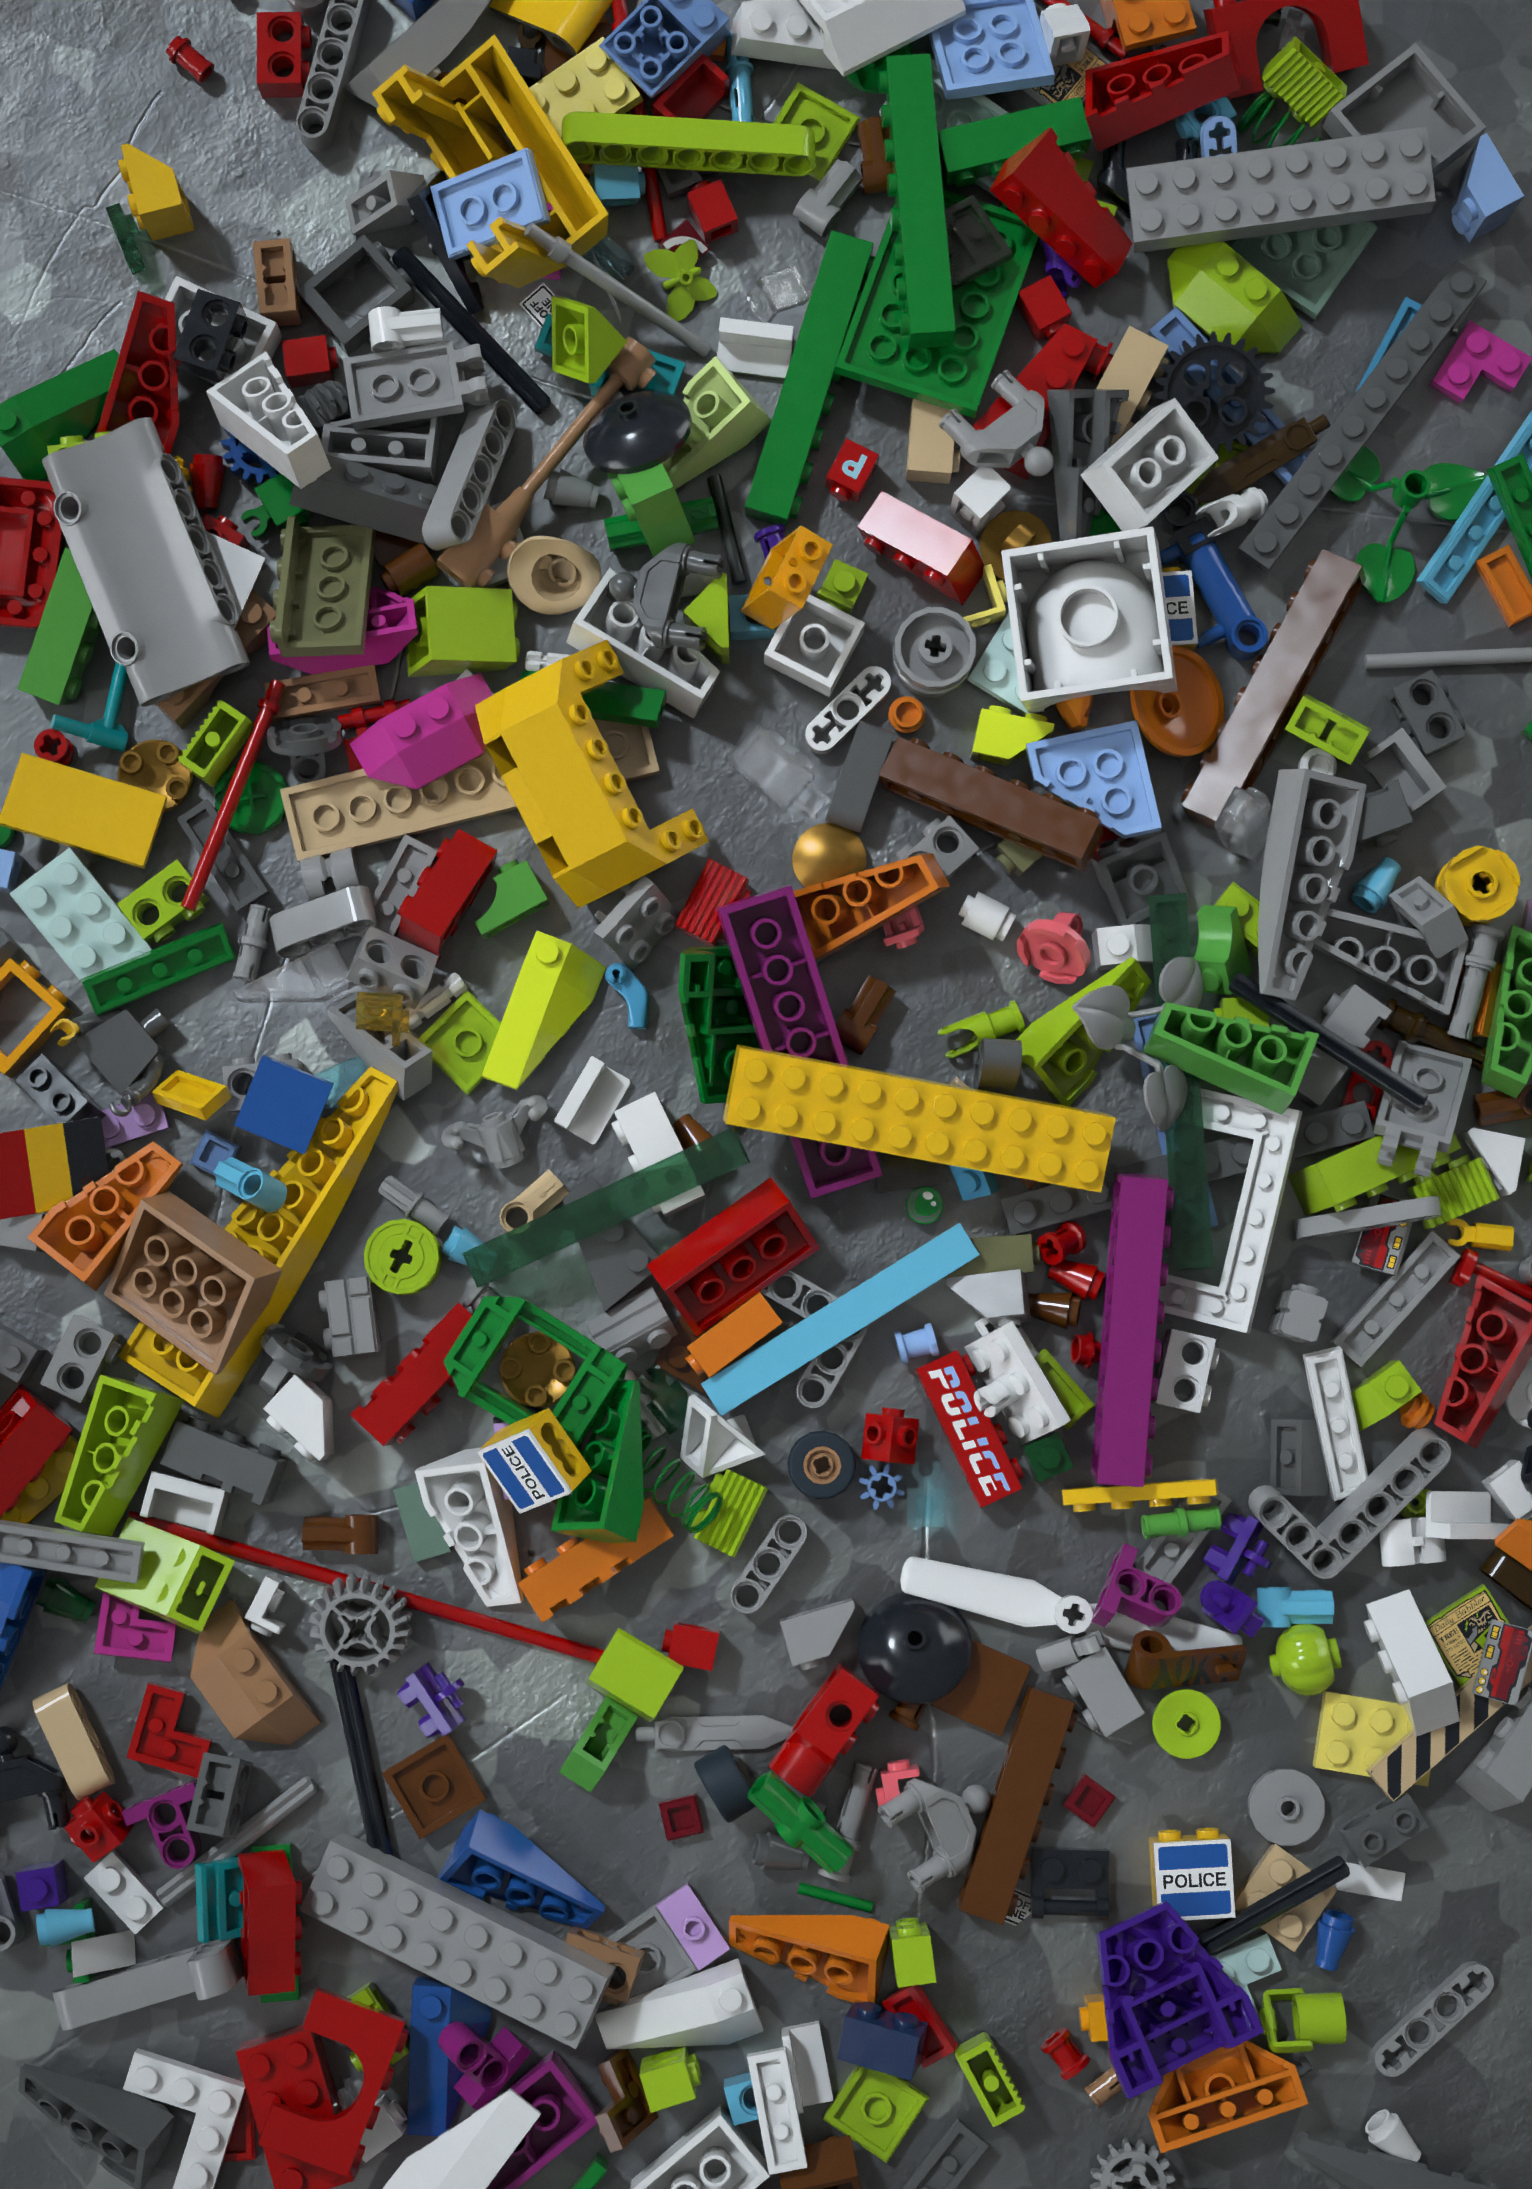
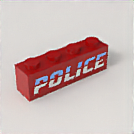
M954 1350L916 1368L917 1376L978 1506L982 1508L1023 1489L1019 1480L1025 1478L1017 1459L1014 1457L1009 1460L1003 1448V1445L1008 1444V1440L1000 1423L993 1425L990 1418L984 1415L985 1409L980 1412L975 1404L974 1392L977 1390L971 1376L976 1375V1372L968 1355L960 1356L959 1351Z

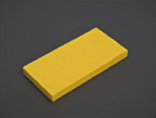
M21 753L0 814V826L145 869L168 799L167 796Z

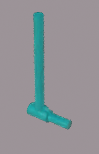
M115 663L103 719L100 718L87 724L54 714L50 728L85 738V741L123 752L127 744L128 733L122 724H118V719L128 679L124 665Z

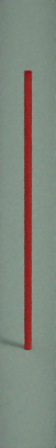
M130 1510L128 1517L184 1538L210 1550L331 1586L337 1578H341L346 1583V1578L349 1575L159 1518H146L140 1516V1513ZM383 1585V1588L388 1591L390 1587ZM398 1589L394 1595L395 1599L400 1597L406 1598L407 1603L404 1606L406 1608L596 1664L605 1651Z

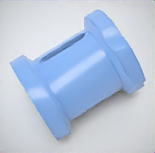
M931 1323L925 1324L923 1329L904 1334L900 1331L894 1332L902 1365L907 1364L911 1358L930 1353L933 1356L939 1355Z

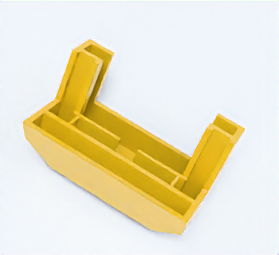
M495 34L440 82L404 64L372 92V95L379 104L377 112L382 120L389 126L395 125L401 128L408 135L412 133L425 139L433 151L430 154L432 161L441 171L446 172L450 179L513 153L497 126L501 125L516 148L515 152L525 148L533 150L546 203H550L553 207V210L549 212L551 222L540 226V228L554 238L560 236L572 245L571 249L581 256L607 236L609 217L607 210ZM462 98L468 103L466 105L460 102L454 104L453 100ZM501 216L489 225L499 243L487 247L471 240L466 244L473 255L471 263L481 276H488L500 284L506 283L516 288H521L568 266L564 262L561 264L555 262L546 255L547 251L525 237L526 227Z
M608 640L562 658L475 705L486 748L553 879L577 908L595 901L710 842L693 808L649 830L641 810L638 808L623 775L620 773L608 749L607 743L603 739L588 706L585 704L582 695L624 674L618 657Z

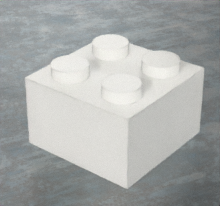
M809 594L803 608L779 625L764 653V664L830 697L863 635L865 622Z

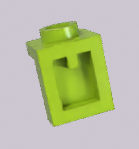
M835 559L822 587L817 592L816 598L851 615L868 579V573Z

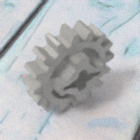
M1124 2138L1122 2140V2148L1118 2150L1110 2143L1108 2145L1110 2152L1108 2157L1101 2154L1097 2155L1101 2169L1091 2168L1090 2171L1092 2177L1098 2180V2182L1090 2185V2189H1107V2186H1110L1111 2189H1127L1125 2181L1131 2182L1133 2176H1137L1140 2184H1133L1132 2189H1172L1166 2184L1175 2181L1172 2172L1164 2171L1170 2165L1167 2158L1157 2159L1159 2150L1155 2145L1146 2151L1145 2143L1142 2139H1138L1135 2147H1131L1127 2138ZM1127 2159V2162L1117 2168L1114 2167L1120 2161ZM1146 2162L1155 2169L1157 2180L1145 2174Z

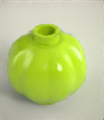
M1294 1624L1286 1628L1278 1637L1275 1654L1268 1655L1273 1678L1281 1676V1679L1291 1691L1304 1696L1320 1694L1327 1690L1335 1680L1334 1669L1342 1668L1336 1638L1326 1639L1324 1629L1314 1624Z

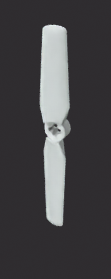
M913 1556L905 1561L901 1572L900 1583L904 1593L1022 1627L1057 1625L1061 1630L1069 1634L1081 1632L1088 1634L1101 1629L1106 1642L1105 1646L1130 1651L1134 1636L1144 1630H1153L1164 1635L1170 1642L1173 1651L1243 1644L1242 1637L1177 1617H1173L1163 1627L1153 1628L1116 1612L1115 1616L1104 1628L1091 1622L1097 1603H1088L1077 1595L1060 1597L1035 1580ZM1073 1603L1078 1604L1077 1610L1083 1613V1617L1081 1620L1076 1619L1073 1625H1068L1069 1620L1063 1616L1064 1609H1071Z

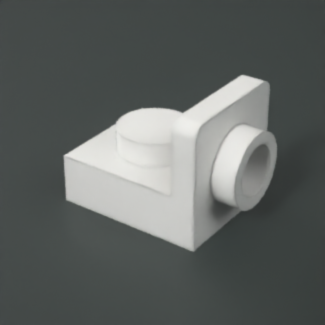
M272 1574L265 1576L245 1616L246 1619L252 1621L250 1627L253 1630L268 1637H271L273 1632L278 1635L281 1634L286 1627V1624L267 1615L269 1610L275 1613L285 1594L284 1591L280 1590L284 1580Z

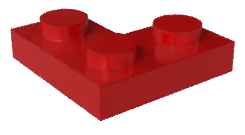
M153 1682L147 1684L126 1758L198 1778L203 1753L210 1752L213 1739L177 1730L187 1692Z

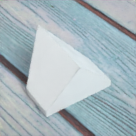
M695 1394L688 1396L680 1459L698 1475L704 1478L766 1455Z

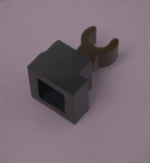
M521 24L517 30L520 48L509 46L507 54L527 86L531 87L543 78L542 64H537L536 50L543 43V32L537 30L535 38L527 39L524 37V25Z

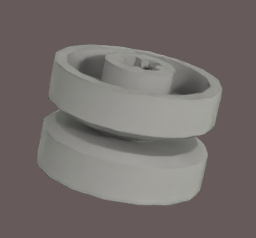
M926 607L912 613L901 624L894 641L893 668L898 680L910 692L924 698H941L955 692L967 680L976 656V638L970 624L958 613L944 607ZM930 650L938 651V657L930 656Z

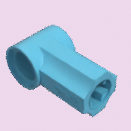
M230 1156L227 1160L219 1161L213 1172L216 1177L215 1185L265 1212L277 1211L286 1200L287 1188L282 1181Z
M1257 1587V1613L1265 1619L1261 1627H1291L1292 1624H1333L1334 1600L1330 1590H1291L1289 1587Z

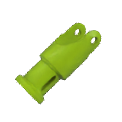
M1012 1000L1009 1001V1006L990 1013L982 1011L939 1029L937 1034L946 1035L960 1029L972 1031V1037L966 1044L952 1049L945 1054L947 1058H953L979 1049L982 1038L997 1039L1017 1030L1022 1033L1026 1030L1016 1001Z

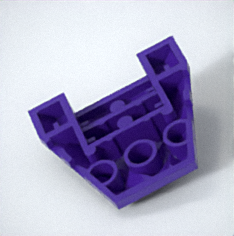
M1163 1901L1097 1933L1110 2062L1126 2099H1131L1163 2083L1161 2076L1219 2047L1231 2049L1264 2032L1248 1994L1241 1986L1235 1985L1222 1970L1223 1965L1216 1957H1211L1198 1942L1199 1938L1167 1901Z

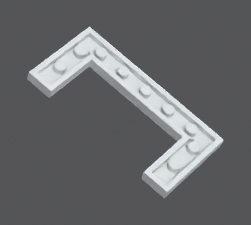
M1190 1086L1182 1123L1249 1138L1254 1141L1219 1287L1167 1274L1166 1286H1160L1159 1288L1160 1302H1164L1165 1305L1164 1313L1250 1334L1302 1111L1287 1108L1281 1115L1245 1098Z
M137 2048L134 2052L123 2090L196 2113L173 2189H215L246 2090L244 2082Z

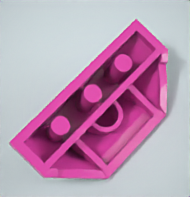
M379 587L370 589L364 654L282 657L277 643L271 641L270 624L267 626L269 656L271 660L312 675L389 663L418 634L414 599L403 598L396 593Z
M481 673L446 683L378 720L350 743V746L368 778L419 790L484 754L486 746L483 742L475 705L493 694Z

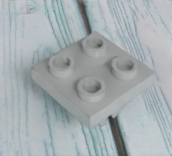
M645 875L633 888L627 884L619 888L626 896L608 916L600 910L594 914L600 922L594 932L631 971L649 956L650 951L664 935L672 931L680 916V913L665 895Z

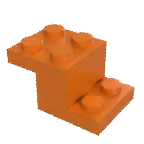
M1099 0L1107 29L1111 28L1116 31V34L1119 33L1124 52L1193 35L1197 28L1189 0Z

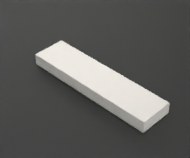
M1340 1346L1303 1354L1330 1493L1334 1501L1347 1498L1368 1477L1343 1350Z

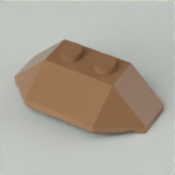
M233 1598L208 1617L202 1632L198 1635L190 1678L234 1739L291 1745L322 1721L259 1633L250 1627L252 1623L245 1618L246 1615Z

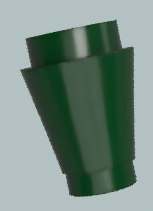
M51 1576L35 1603L44 1608L43 1612L80 1621L86 1624L96 1603L90 1601L88 1597L60 1577L57 1580Z

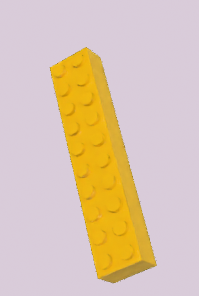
M737 1045L723 1121L729 1125L1099 1193L1102 1191L1116 1121L1115 1117L1107 1113Z

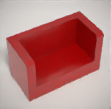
M702 54L652 104L653 116L707 119L730 95L729 77L706 55Z

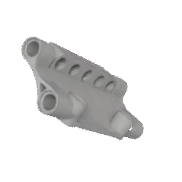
M150 417L133 420L105 435L67 449L56 451L42 459L43 466L56 495L53 507L54 514L59 521L110 648L111 656L118 664L124 665L141 707L157 704L192 685L212 677L234 673L250 664L238 631H235L233 627L239 620L236 604L179 464L171 455L163 453V445Z

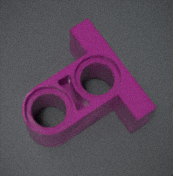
M1124 1543L1113 1558L1091 1622L1105 1628L1116 1612L1149 1627L1160 1628L1167 1625L1181 1608V1593L1173 1585L1133 1568L1138 1548ZM1118 1584L1128 1587L1132 1595L1124 1594ZM1154 1600L1161 1601L1166 1606L1167 1611L1157 1608Z
M198 1779L128 1806L121 1811L126 1826L147 1818L161 1858L170 1868H185L201 1852L202 1845L198 1832L186 1830L190 1814L187 1802L193 1800ZM162 1803H168L176 1810V1819L173 1822H167L161 1818L159 1808ZM180 1839L187 1842L190 1848V1854L187 1858L178 1857L174 1853L172 1847L174 1840Z
M456 2021L448 2024L442 2030L438 2039V2045L442 2052L464 2073L455 2084V2090L476 2111L491 2102L531 2053L524 2043L505 2026L489 2042L466 2023Z

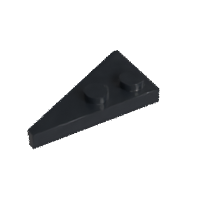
M439 170L430 174L407 201L412 217L416 222L420 223L428 238L430 250L434 255L438 256L467 311L472 315L484 309L482 295L478 282L471 283L467 277L463 262L470 260V255L456 260L448 258L430 189L431 186L447 180L445 173Z

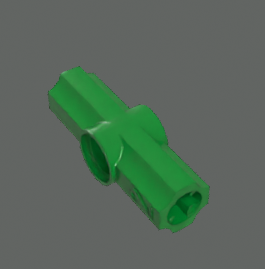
M713 497L681 503L693 535L719 530ZM627 514L604 519L610 552L648 545L637 520L630 522Z
M772 1771L763 1773L754 1782L748 1792V1799L774 1822L777 1832L787 1844L795 1849L801 1847L829 1874L838 1872L847 1863V1860L853 1854V1846L826 1822L823 1812L810 1798L806 1796L800 1798Z

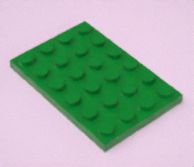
M943 190L956 329L953 346L908 349L907 335L901 336L899 314L905 312L904 300H897L896 279L901 278L902 274L901 266H895L893 258V244L899 243L898 231H891L889 218L837 359L834 373L948 410L956 409L960 414L975 418L1039 236L1010 210Z

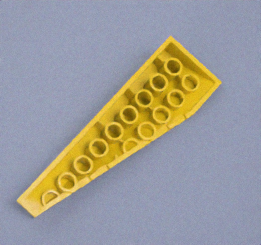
M370 1066L337 1101L339 1107L329 1117H322L319 1120L306 1153L302 1154L292 1149L286 1155L289 1160L277 1172L273 1169L269 1175L282 1181L287 1188V1197L281 1208L269 1213L244 1200L231 1214L232 1220L224 1230L282 1269V1273L270 1302L220 1374H213L141 1321L136 1326L118 1357L194 1407L219 1419L263 1347L260 1344V1337L270 1324H278L336 1223L398 1092V1081Z

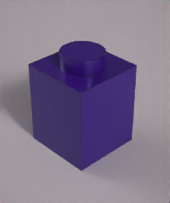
M64 1859L28 1865L15 1873L21 1912L58 1906L69 1898Z

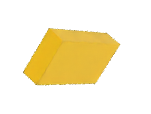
M178 1069L151 1092L157 1104L205 1121L232 1098L227 1086Z

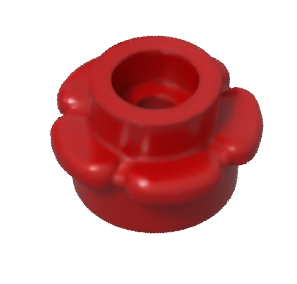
M1087 1332L1086 1335L1076 1334L1072 1339L1070 1348L1071 1362L1075 1365L1083 1366L1084 1369H1089L1092 1362L1097 1363L1100 1358V1342L1095 1340L1091 1332Z

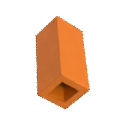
M759 1292L687 1346L691 1354L685 1359L698 1376L705 1372L710 1378L783 1322Z

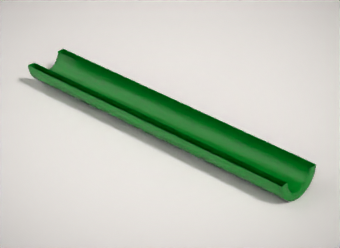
M802 1882L799 1883L798 1894L868 1913L872 1911L873 1901Z

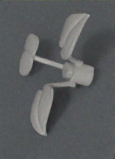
M1194 957L1173 958L1162 969L1159 978V994L1165 1003L1159 1007L1129 1012L1130 1001L1128 995L1123 988L1115 985L1097 988L1072 1005L1073 1010L1081 1019L1088 1037L1096 1047L1104 1050L1115 1047L1116 1050H1123L1154 1067L1156 1072L1148 1074L1145 1078L1143 1096L1148 1114L1160 1132L1167 1131L1173 1125L1185 1106L1188 1095L1186 1077L1177 1066L1168 1065L1163 1068L1161 1062L1127 1045L1126 1042L1135 1035L1136 1025L1133 1019L1160 1014L1166 1002L1198 1009L1203 994V978L1199 964Z

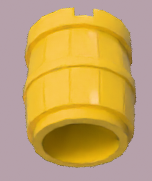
M1477 845L1461 851L1441 868L1433 888L1455 906L1463 927H1471V924L1485 925L1501 917L1514 906L1518 887L1520 886V875L1515 863L1505 852ZM1474 875L1479 876L1485 883L1488 893L1483 894L1480 890L1475 891L1473 889Z

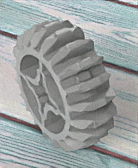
M354 1573L348 1575L346 1583L341 1578H337L332 1583L333 1589L327 1586L324 1587L320 1593L323 1599H316L312 1605L317 1612L310 1615L309 1622L316 1626L311 1629L309 1634L311 1638L321 1639L315 1645V1651L326 1650L328 1652L324 1658L325 1663H330L333 1659L339 1662L336 1668L338 1672H342L345 1665L351 1666L350 1672L352 1676H357L361 1667H363L367 1676L373 1675L375 1666L383 1672L387 1670L389 1661L395 1663L401 1657L399 1650H406L409 1644L405 1637L411 1635L413 1628L406 1624V1622L410 1621L412 1613L411 1611L401 1610L407 1603L405 1597L394 1598L398 1590L397 1586H391L388 1591L383 1588L385 1583L384 1577H380L375 1584L371 1583L369 1573H365L360 1582ZM358 1598L368 1600L372 1603L366 1606H361L356 1604L352 1600L350 1602H348L347 1600ZM333 1611L339 1615L337 1619L344 1628V1633L340 1638L333 1626ZM381 1611L384 1612L389 1623V1639L383 1634L384 1629L378 1623L377 1617ZM369 1615H371L366 1623V1627L364 1625L363 1629L358 1628L353 1634H351L353 1628L355 1627V1623H358L359 1619L364 1621ZM355 1643H361L371 1650H359L350 1646Z

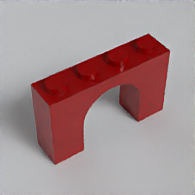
M1213 0L1214 7L1203 10L1208 36L1229 30L1240 64L1241 89L1226 95L1228 99L1263 91L1256 51L1257 36L1268 16L1283 7L1296 8L1311 19L1317 31L1322 62L1333 73L1369 65L1359 0H1241L1237 2L1236 0Z
M316 1987L303 2021L302 2029L338 2041L348 2046L357 2055L364 2072L361 2090L349 2107L330 2116L312 2115L273 2101L259 2136L258 2145L345 2177L348 2176L351 2167L358 2169L366 2148L365 2145L360 2144L365 2128L373 2129L380 2111V2107L374 2105L380 2090L387 2092L395 2069L389 2067L394 2052L401 2054L409 2034L408 2030L403 2029L405 2024L404 2018Z

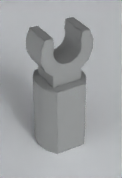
M1100 1629L1079 1638L1071 1635L1041 1645L1037 1648L1036 1654L1042 1670L1048 1672L1078 1662L1083 1655L1100 1651L1102 1649L1101 1646L1105 1645L1106 1642Z

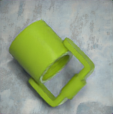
M1303 1988L1269 1989L1263 1993L1262 2009H1260L1259 2013L1264 2030L1263 2034L1267 2036L1268 2047L1271 2052H1309L1314 2049L1313 2045L1345 2044L1347 2036L1346 2014L1340 1992L1305 1994ZM1292 2000V2022L1296 2041L1277 2042L1276 2034L1278 2029L1275 2010L1272 2008L1271 2001Z

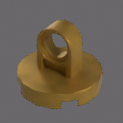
M1012 510L1000 513L989 521L981 534L980 557L984 565H992L996 579L998 581L1003 580L1005 583L1002 550L1052 543L1050 531L1043 521L1029 512Z

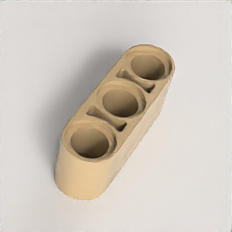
M66 1683L33 1699L34 1712L75 1798L82 1800L115 1784L112 1767L74 1687L70 1683Z

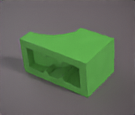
M513 860L498 869L499 875L493 878L497 884L493 904L480 919L475 921L484 940L550 905L526 860L520 864L518 860Z
M1203 905L1197 912L1199 936L1194 959L1199 964L1203 978V993L1233 995L1228 988L1235 975L1243 973L1248 976L1252 971L1237 907Z
M606 1696L560 1768L559 1773L591 1793L628 1735L638 1715Z

